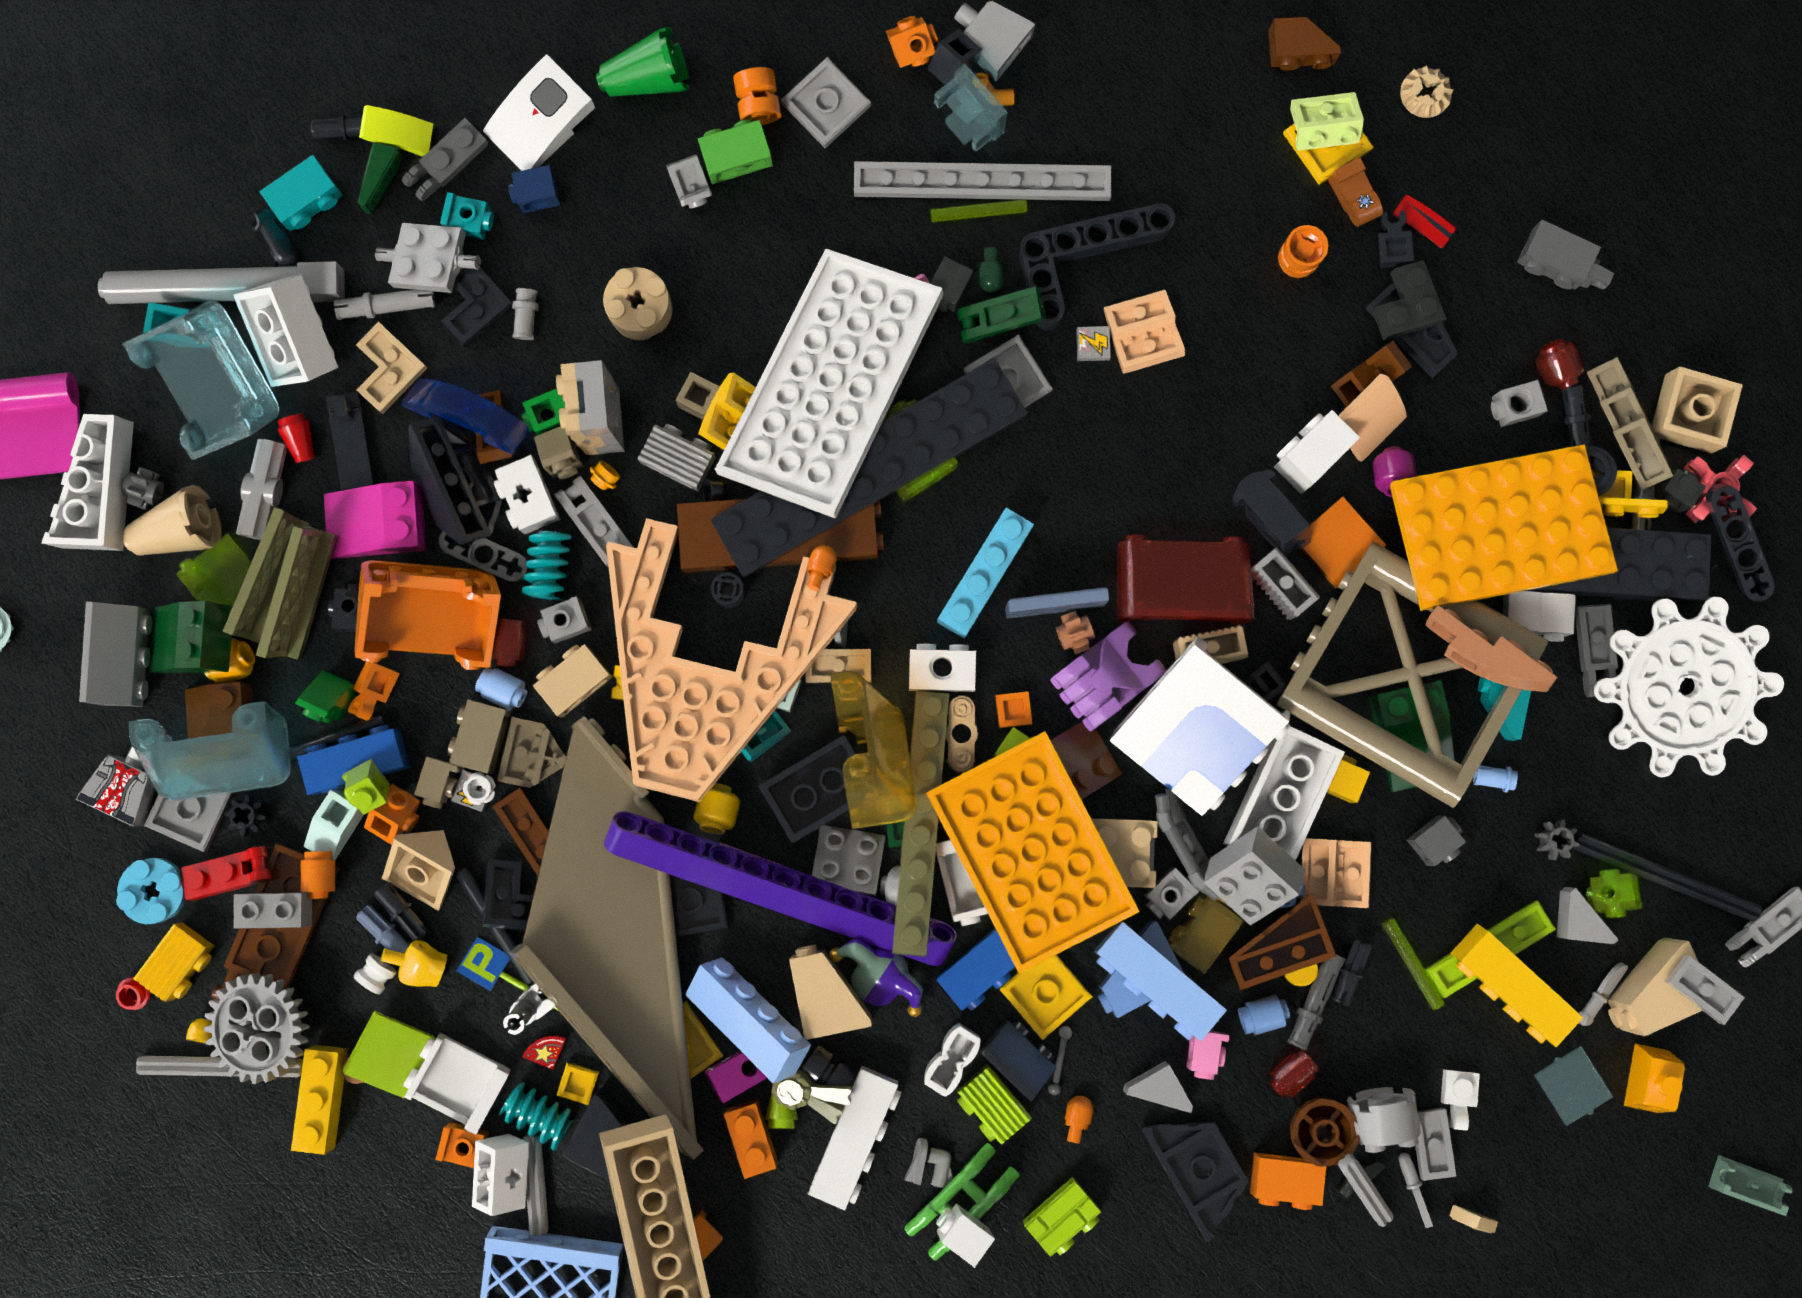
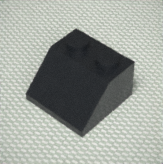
M1006 1018L979 1048L982 1055L1032 1101L1055 1071L1056 1066L1051 1062L1055 1056L1041 1042L1036 1047L1027 1039L1031 1033L1017 1019L1011 1023Z

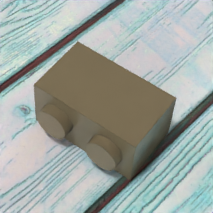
M467 700L466 706L462 705L458 712L457 724L460 727L457 737H452L447 754L451 756L449 763L487 774H494L511 711Z

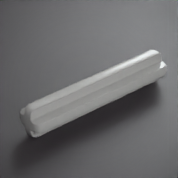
M536 1134L533 1137L527 1135L522 1140L529 1142L526 1193L529 1233L533 1236L546 1234L549 1230L542 1143L539 1141L540 1135Z
M1346 1154L1344 1159L1339 1160V1168L1379 1226H1386L1387 1222L1393 1220L1392 1212L1358 1160L1353 1155Z

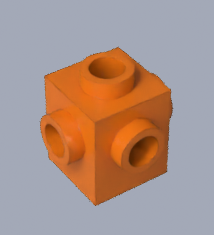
M915 16L904 18L897 23L898 27L886 31L900 68L912 64L914 67L923 65L930 61V56L935 53L933 44L938 43L932 24L926 26L922 17L918 19Z
M392 784L389 787L387 803L369 812L364 828L392 845L397 835L402 834L404 831L409 833L417 823L419 816L416 814L420 800Z

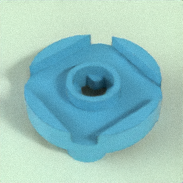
M149 858L133 862L124 871L117 887L118 896L116 899L118 907L129 918L142 924H156L174 917L180 912L186 901L183 878L180 874L182 872L174 863L162 858ZM155 882L157 884L156 890L160 891L158 897L153 896L151 899H148L145 888Z

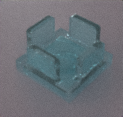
M963 64L955 71L954 78L935 93L934 104L939 109L947 103L953 113L945 119L946 125L963 144H967L972 140L971 147L978 151L991 139L995 141L1004 134L1007 111L968 66Z

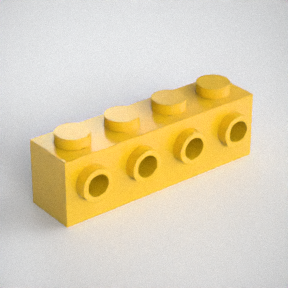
M1478 924L1450 953L1459 961L1456 967L1470 980L1476 976L1482 982L1479 988L1493 1001L1499 997L1506 1004L1503 1010L1516 1022L1523 1019L1530 1026L1526 1031L1541 1044L1547 1040L1557 1047L1583 1019L1577 1011L1496 937Z

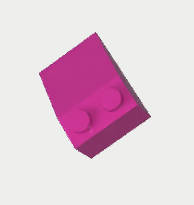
M416 482L381 483L324 494L326 532L338 535L331 559L426 551L423 494Z

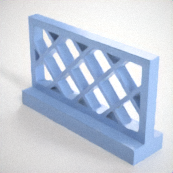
M492 1226L485 1238L484 1251L486 1253L480 1298H489V1290L497 1284H500L510 1298H520L531 1288L539 1298H558L564 1293L569 1298H578L571 1288L583 1279L594 1291L588 1298H616L624 1244L549 1233L533 1236L527 1230ZM494 1254L507 1256L514 1266L501 1275L493 1265ZM531 1259L540 1260L547 1269L535 1279L523 1266ZM563 1264L573 1265L580 1274L568 1284L557 1271ZM597 1268L612 1270L610 1282L602 1288L589 1275ZM516 1270L528 1282L518 1292H515L505 1280ZM491 1274H492V1276L495 1278V1280H493V1281L490 1283V1281H491ZM551 1274L561 1289L548 1297L538 1283ZM607 1290H609L608 1297L604 1294Z

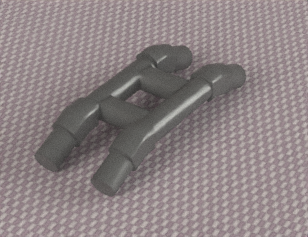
M1165 788L1166 794L1155 796L1158 825L1161 831L1166 834L1186 869L1192 885L1216 901L1219 896L1203 883L1209 858L1186 819L1180 798L1170 789Z

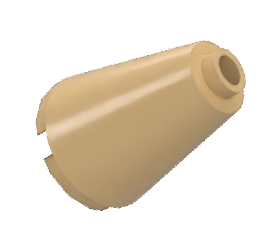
M190 485L182 488L128 524L123 534V542L126 548L136 555L210 549L217 546L215 543L219 542L222 537L219 514L216 508L210 510L205 500L210 499L208 494L200 487Z

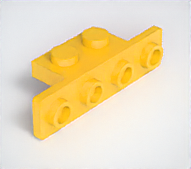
M1591 469L1593 476H1599L1597 472ZM1617 471L1613 486L1609 491L1598 497L1601 509L1606 516H1623L1624 512L1638 513V517L1656 518L1668 508L1667 500L1631 499L1632 471Z

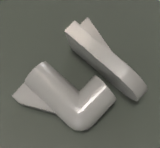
M919 1138L915 1145L912 1163L904 1180L921 1185L926 1161L927 1163L935 1164L931 1185L944 1188L953 1179L950 1169L951 1154L942 1149H928L927 1139Z

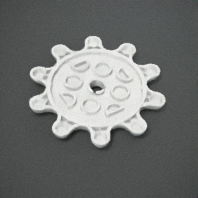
M1714 596L1706 600L1698 616L1693 619L1681 617L1676 604L1672 600L1666 598L1659 599L1652 606L1654 625L1647 635L1636 636L1627 630H1618L1610 638L1611 649L1623 659V669L1616 677L1601 679L1594 686V695L1599 701L1617 703L1623 710L1622 720L1610 731L1609 741L1614 748L1620 750L1626 749L1636 742L1648 743L1652 749L1649 767L1651 772L1658 777L1669 776L1673 772L1677 761L1686 755L1696 757L1702 771L1706 774L1718 775L1724 770L1726 765L1723 749L1729 740L1740 738L1749 744L1757 745L1762 743L1767 736L1766 726L1754 715V706L1761 698L1777 696L1784 687V680L1779 674L1761 672L1755 665V656L1768 643L1769 632L1760 625H1752L1740 633L1731 632L1726 626V616L1729 609L1728 603L1721 597ZM1685 678H1692L1695 685L1694 690L1688 695H1682L1679 692L1682 681Z

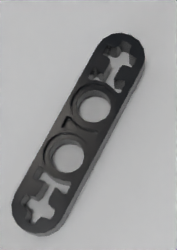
M1715 484L1706 494V504L1740 591L1753 601H1765L1774 592V580L1742 497L1737 489L1728 484ZM1724 492L1730 495L1726 499L1728 509L1734 512L1727 513L1723 505L1716 503V501L1721 499L1720 493ZM1733 520H1741L1743 528L1740 534L1733 537L1728 536L1726 531L1728 524ZM1744 549H1752L1754 553L1753 560L1747 565H1740L1738 563L1739 553ZM1753 572L1756 579L1764 582L1759 585V592L1750 589L1755 586L1752 576L1747 573Z

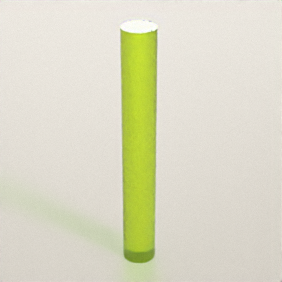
M1024 199L930 209L931 222L1027 212V202Z
M1390 918L1382 923L1383 927L1433 1010L1441 1008L1445 1003L1395 919Z

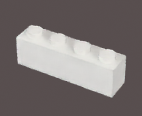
M861 1066L852 1091L849 1094L851 1103L844 1106L845 1109L840 1115L811 1183L808 1195L842 1210L846 1209L848 1202L855 1204L862 1187L861 1184L857 1183L862 1171L868 1173L875 1154L870 1152L875 1140L881 1142L887 1129L888 1123L883 1121L888 1108L893 1111L895 1110L902 1092L896 1090L898 1087L897 1080Z

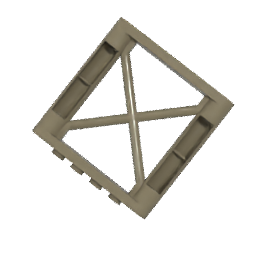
M1372 541L1354 573L1347 571L1341 580L1338 588L1343 591L1338 600L1332 597L1322 614L1327 619L1323 626L1320 627L1316 624L1306 640V642L1311 644L1307 653L1299 652L1290 669L1295 671L1276 705L1284 710H1289L1297 718L1454 808L1464 795L1522 689L1504 685L1461 764L1445 756L1421 677L1463 667L1449 658L1417 665L1395 595L1396 592L1419 605L1409 562ZM1366 583L1381 592L1404 668L1324 686L1309 676L1362 585ZM1478 600L1441 607L1444 610L1450 609L1461 618L1462 623L1471 630L1477 629L1485 634L1491 645L1494 646L1501 636L1506 640H1514L1524 648L1525 654L1535 661L1540 659L1548 644V640ZM1408 681L1430 755L1331 698Z

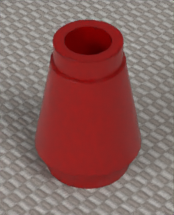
M299 413L278 420L280 428L277 430L292 457H294L295 462L301 463L315 458L309 420H305L304 414Z

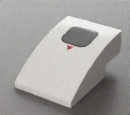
M546 54L510 92L491 117L483 132L521 171L537 168L574 134L572 129L595 106L592 99Z

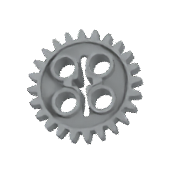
M260 973L238 976L237 980L227 981L225 983L226 988L216 991L218 999L209 1001L210 1006L215 1011L205 1014V1017L212 1021V1025L203 1028L204 1031L212 1033V1038L208 1039L205 1043L206 1045H215L216 1049L210 1056L211 1058L216 1056L222 1058L218 1065L219 1068L230 1066L229 1077L240 1074V1082L251 1079L252 1084L262 1081L266 1083L276 1079V1077L286 1075L287 1069L297 1065L294 1058L304 1055V1052L298 1045L308 1042V1039L301 1035V1031L309 1029V1025L301 1023V1018L305 1017L308 1013L307 1011H298L297 1009L303 1001L302 999H291L294 988L283 990L285 980L281 979L273 982L272 974L261 976ZM243 1003L246 1004L247 1013L244 1010ZM273 1011L276 1014V1021L273 1019L272 1016ZM237 1035L240 1039V1045L237 1042ZM266 1044L269 1046L270 1054L266 1050Z

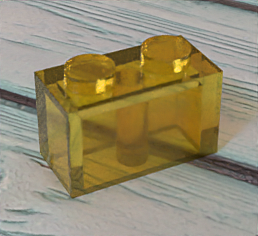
M1206 896L1204 900L1202 898L1196 900L1188 912L1191 918L1185 926L1179 924L1169 937V940L1172 942L1170 945L1172 951L1202 974L1207 972L1243 923L1241 918L1209 896Z

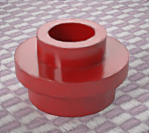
M128 977L119 984L116 991V1000L124 1009L138 1010L149 1002L150 990L135 981L134 977Z

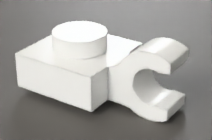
M1443 1069L1441 1103L1451 1104L1449 1114L1450 1128L1468 1131L1469 1115L1467 1106L1477 1107L1479 1073Z

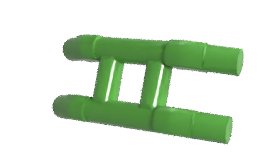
M986 1143L943 1190L905 1225L906 1233L909 1236H914L927 1226L938 1213L941 1215L947 1207L952 1210L953 1208L949 1205V1202L961 1189L976 1202L968 1213L979 1220L1005 1195L1010 1186L1019 1177V1173L1014 1168L1009 1167L1000 1179L985 1193L972 1178L983 1169L989 1159L996 1153V1150ZM939 1240L928 1250V1254L933 1260L937 1261L950 1249Z

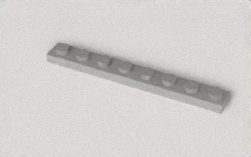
M854 161V197L1110 201L1111 166Z

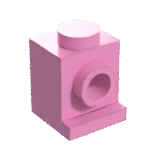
M1210 1030L1202 1041H1199L1194 1036L1190 1039L1186 1067L1191 1071H1195V1077L1214 1080L1215 1074L1218 1073V1066L1223 1067L1225 1062L1226 1049L1221 1046L1222 1041L1229 1042L1228 1034Z

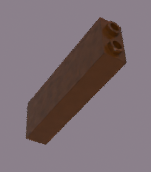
M746 499L677 504L681 569L684 573L738 569L710 520ZM880 501L764 567L799 565L802 563L803 556L810 558L812 551L820 545H827L835 551L837 556L836 562L878 559L877 550H884L882 531H876L875 518H881Z

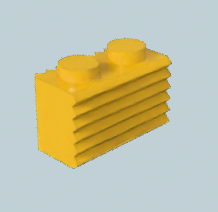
M184 923L173 924L136 974L134 980L164 1002L175 1000L176 998L181 999L192 986L190 978L196 971L201 972L212 959L209 953L214 948V945Z

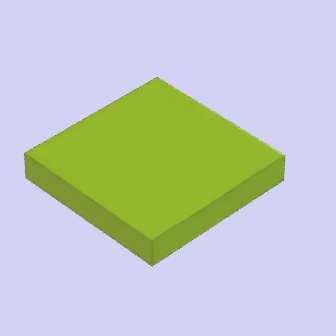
M374 1011L342 1071L347 1076L404 1098L408 1088L403 1085L412 1068L420 1069L425 1060L420 1057V1054L428 1039L435 1040V1037Z

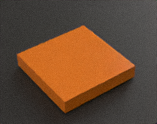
M1341 497L1310 524L1311 543L1301 550L1336 589L1347 571L1354 573L1372 541L1382 547L1386 546V544L1346 499Z

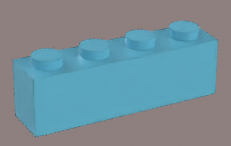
M1005 508L938 617V624L961 638H966L1032 530L1033 523Z

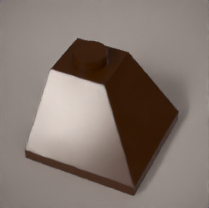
M243 682L222 683L185 690L189 755L256 749L252 684Z

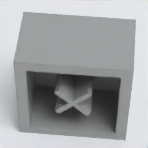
M1257 826L1210 858L1203 883L1248 924L1252 925L1300 894L1305 869Z

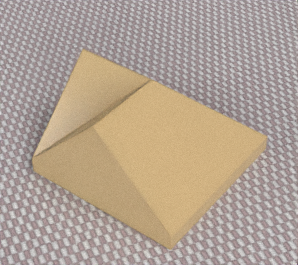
M444 830L397 835L394 838L382 879L391 882L394 886L438 911L443 905L455 870Z

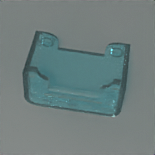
M211 300L198 305L123 343L130 359L139 367L146 369L154 365L156 366L188 420V423L181 428L180 442L191 460L253 435L278 416L279 407L275 396L222 305L216 301Z
M265 701L240 706L232 716L231 733L172 741V737L166 735L163 726L152 719L129 721L131 745L155 790L160 796L170 801L277 786L287 780L290 774L287 720Z

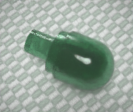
M996 247L984 248L985 262L980 263L979 283L985 292L993 294L999 292L1005 284L1004 266L1001 261H997Z

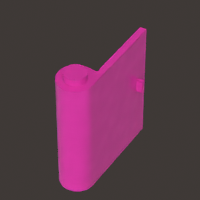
M71 372L0 380V479L69 471L73 459L70 454L80 426L79 391L75 376Z

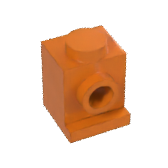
M450 1122L444 1126L435 1160L474 1168L475 1142L487 1139L489 1132L479 1129L475 1135L464 1129L465 1125ZM464 1142L469 1146L467 1154L459 1151V1143Z

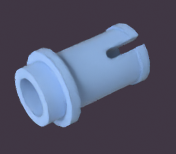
M1480 765L1473 777L1474 785L1502 788L1503 792H1508V790H1515L1518 773L1508 766L1505 769Z

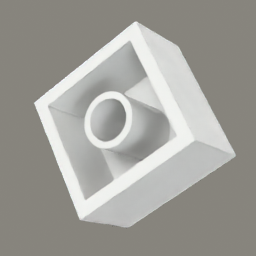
M1333 410L1325 417L1319 413L1299 432L1303 436L1302 439L1295 436L1276 455L1280 461L1274 468L1302 494L1360 437Z

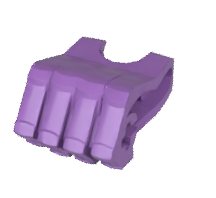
M1129 621L1112 631L1108 636L1050 679L1058 690L1063 687L1064 691L1060 693V696L1067 705L1074 701L1075 705L1070 709L1078 719L1083 715L1086 717L1083 723L1089 731L1094 730L1110 718L1123 705L1137 696L1146 687L1153 684L1167 671L1160 660H1155L1147 666L1132 663L1128 659V640L1136 634L1135 628Z

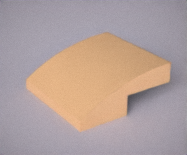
M1166 290L1104 307L1107 325L1110 329L1112 342L1123 374L1185 356V348L1175 324L1176 316Z
M1379 374L1339 415L1360 437L1350 449L1361 462L1407 417L1399 393L1390 378L1383 374Z
M1305 838L1302 850V867L1305 869L1303 875L1305 897L1300 898V902L1313 893L1317 905L1369 908L1372 842Z

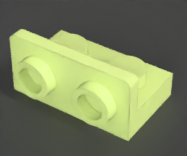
M1355 92L1291 100L1290 110L1297 131L1295 145L1298 151L1360 142L1364 118Z

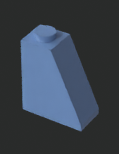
M1151 920L1147 922L1138 935L1183 972L1157 921ZM1115 970L1112 975L1108 973L1100 983L1099 987L1102 994L1098 995V999L1107 1014L1112 1011L1119 1018L1151 1001V999L1142 992L1138 997L1122 984L1126 978Z

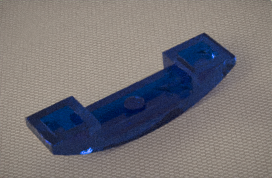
M418 379L401 402L402 407L430 418L432 414H435L483 435L485 443L512 455L530 431L529 427L521 420L491 401L468 390L441 381Z

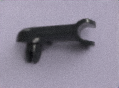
M271 209L256 210L254 213L256 220L252 221L250 226L253 231L260 230L271 249L270 254L275 259V267L297 265L300 259L299 249L278 225V218Z

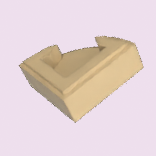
M1453 1205L1449 1215L1460 1223L1491 1234L1492 1232L1495 1233L1498 1221Z

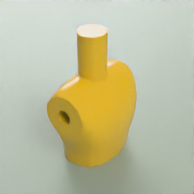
M415 940L409 945L405 953L384 948L381 961L400 966L398 978L403 984L416 987H437L445 969L447 955L438 952L424 941Z

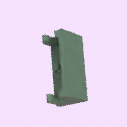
M1719 1155L1708 1187L1784 1216L1787 1215L1789 1207L1782 1203L1783 1195L1785 1192L1790 1194L1793 1191L1792 1187L1783 1183L1784 1179Z

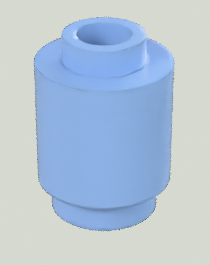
M485 668L479 676L475 690L481 693L482 698L508 711H511L514 707L519 708L527 695V690L524 689V681L498 668L493 670Z

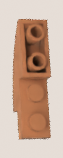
M1438 605L1426 622L1425 626L1450 643L1444 656L1478 676L1512 688L1547 692L1557 679L1552 674V669L1546 663L1540 660H1533L1525 654L1524 648L1516 641L1506 640L1501 636L1493 646L1489 643V639L1485 634L1477 629L1471 630L1462 623L1461 618L1450 609L1444 610Z

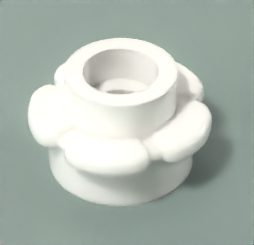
M481 772L473 773L464 782L463 793L467 796L468 801L474 805H481L482 802L488 803L495 796V781L491 776H484ZM478 786H482L483 790L481 792L477 791Z

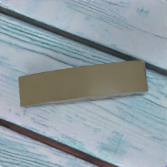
M1619 357L1588 371L1587 374L1600 399V404L1641 490L1674 476Z

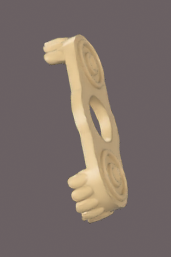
M965 695L953 697L948 704V726L946 727L948 758L946 762L949 763L948 767L952 771H956V773L969 771L975 763V742L978 736L977 727L975 726L976 706L974 701ZM964 724L969 727L971 737L966 743H958L953 739L952 730L956 725Z

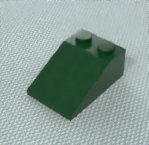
M189 601L155 607L149 672H229L232 635L223 632V629L233 606L207 601Z
M1442 681L1423 684L1444 754L1454 760L1450 716ZM1410 687L1368 697L1376 725L1430 755ZM1386 769L1391 792L1416 787Z

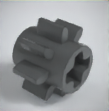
M139 467L137 473L129 472L124 478L121 488L122 494L128 496L126 503L145 510L148 507V503L157 505L164 492V483L157 481L160 475L142 467Z
M1557 820L1555 827L1550 821L1543 822L1545 830L1534 835L1540 838L1541 845L1538 846L1537 851H1549L1548 859L1556 860L1558 853L1563 858H1570L1569 850L1572 847L1579 846V843L1574 841L1573 836L1577 829L1565 828V820ZM1553 835L1561 839L1560 845L1552 841Z

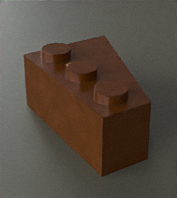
M1313 893L1229 957L1240 990L1336 957Z

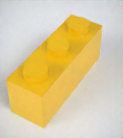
M314 1045L305 1049L291 1151L325 1155L335 1149L345 1078L342 1073V1064L348 1055L347 1048Z

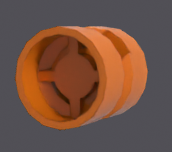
M755 67L742 70L734 75L736 96L741 99L738 102L740 121L747 119L752 121L760 120L761 125H766L777 121L781 117L778 96L774 95L777 91L774 70L766 67Z
M1304 225L1297 227L1290 233L1279 250L1278 261L1280 267L1286 274L1295 278H1303L1312 274L1327 255V238L1323 231L1315 226Z

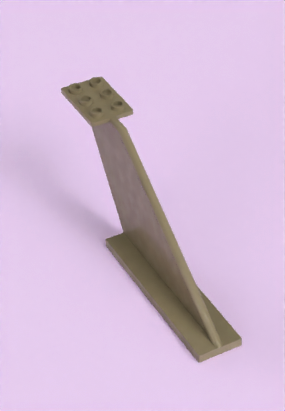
M582 717L571 726L573 729L523 944H518L509 954L651 1118L667 1115L674 1130L678 1150L694 1160L704 1150L697 1143L670 876L668 873L610 853L604 846V840L612 818L619 811L631 812L663 824L664 818L646 798L649 794L648 790L634 785L632 771L623 762L626 760L623 752L615 744L609 746L602 737L605 732L594 719L591 718L588 721L586 717Z

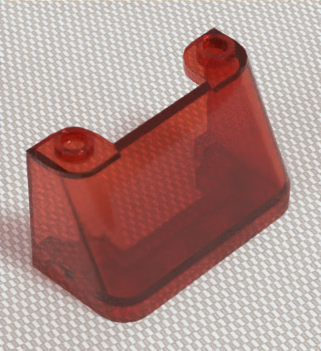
M1127 535L1125 541L1117 544V622H1133V619H1143L1144 616V621L1175 619L1216 620V622H1223L1228 619L1230 624L1249 623L1254 620V597L1249 544L1243 543L1242 537H1224L1223 542L1145 541V536Z

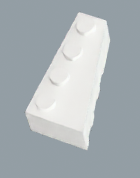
M83 414L70 454L73 459L68 473L64 472L61 485H64L58 504L53 506L50 516L54 518L49 533L45 532L42 544L67 549L123 551L127 496L122 494L121 488L124 478L130 471L134 422L115 415Z

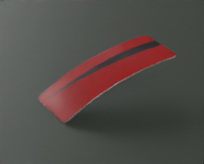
M1409 195L1403 198L1393 212V216L1399 218L1400 211H1404L1406 223L1425 235L1440 248L1444 247L1455 231V227Z

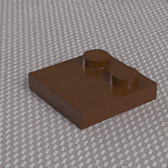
M1083 721L1050 740L1081 800L1122 775L1121 770L1097 730L1089 731Z

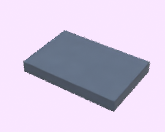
M1105 587L1010 599L1005 607L1006 619L1099 608L1109 601L1108 589Z

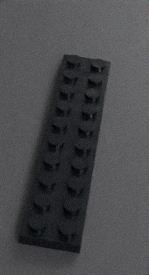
M994 358L882 422L836 518L760 491L710 521L743 578L1022 420L1027 417L1028 413Z

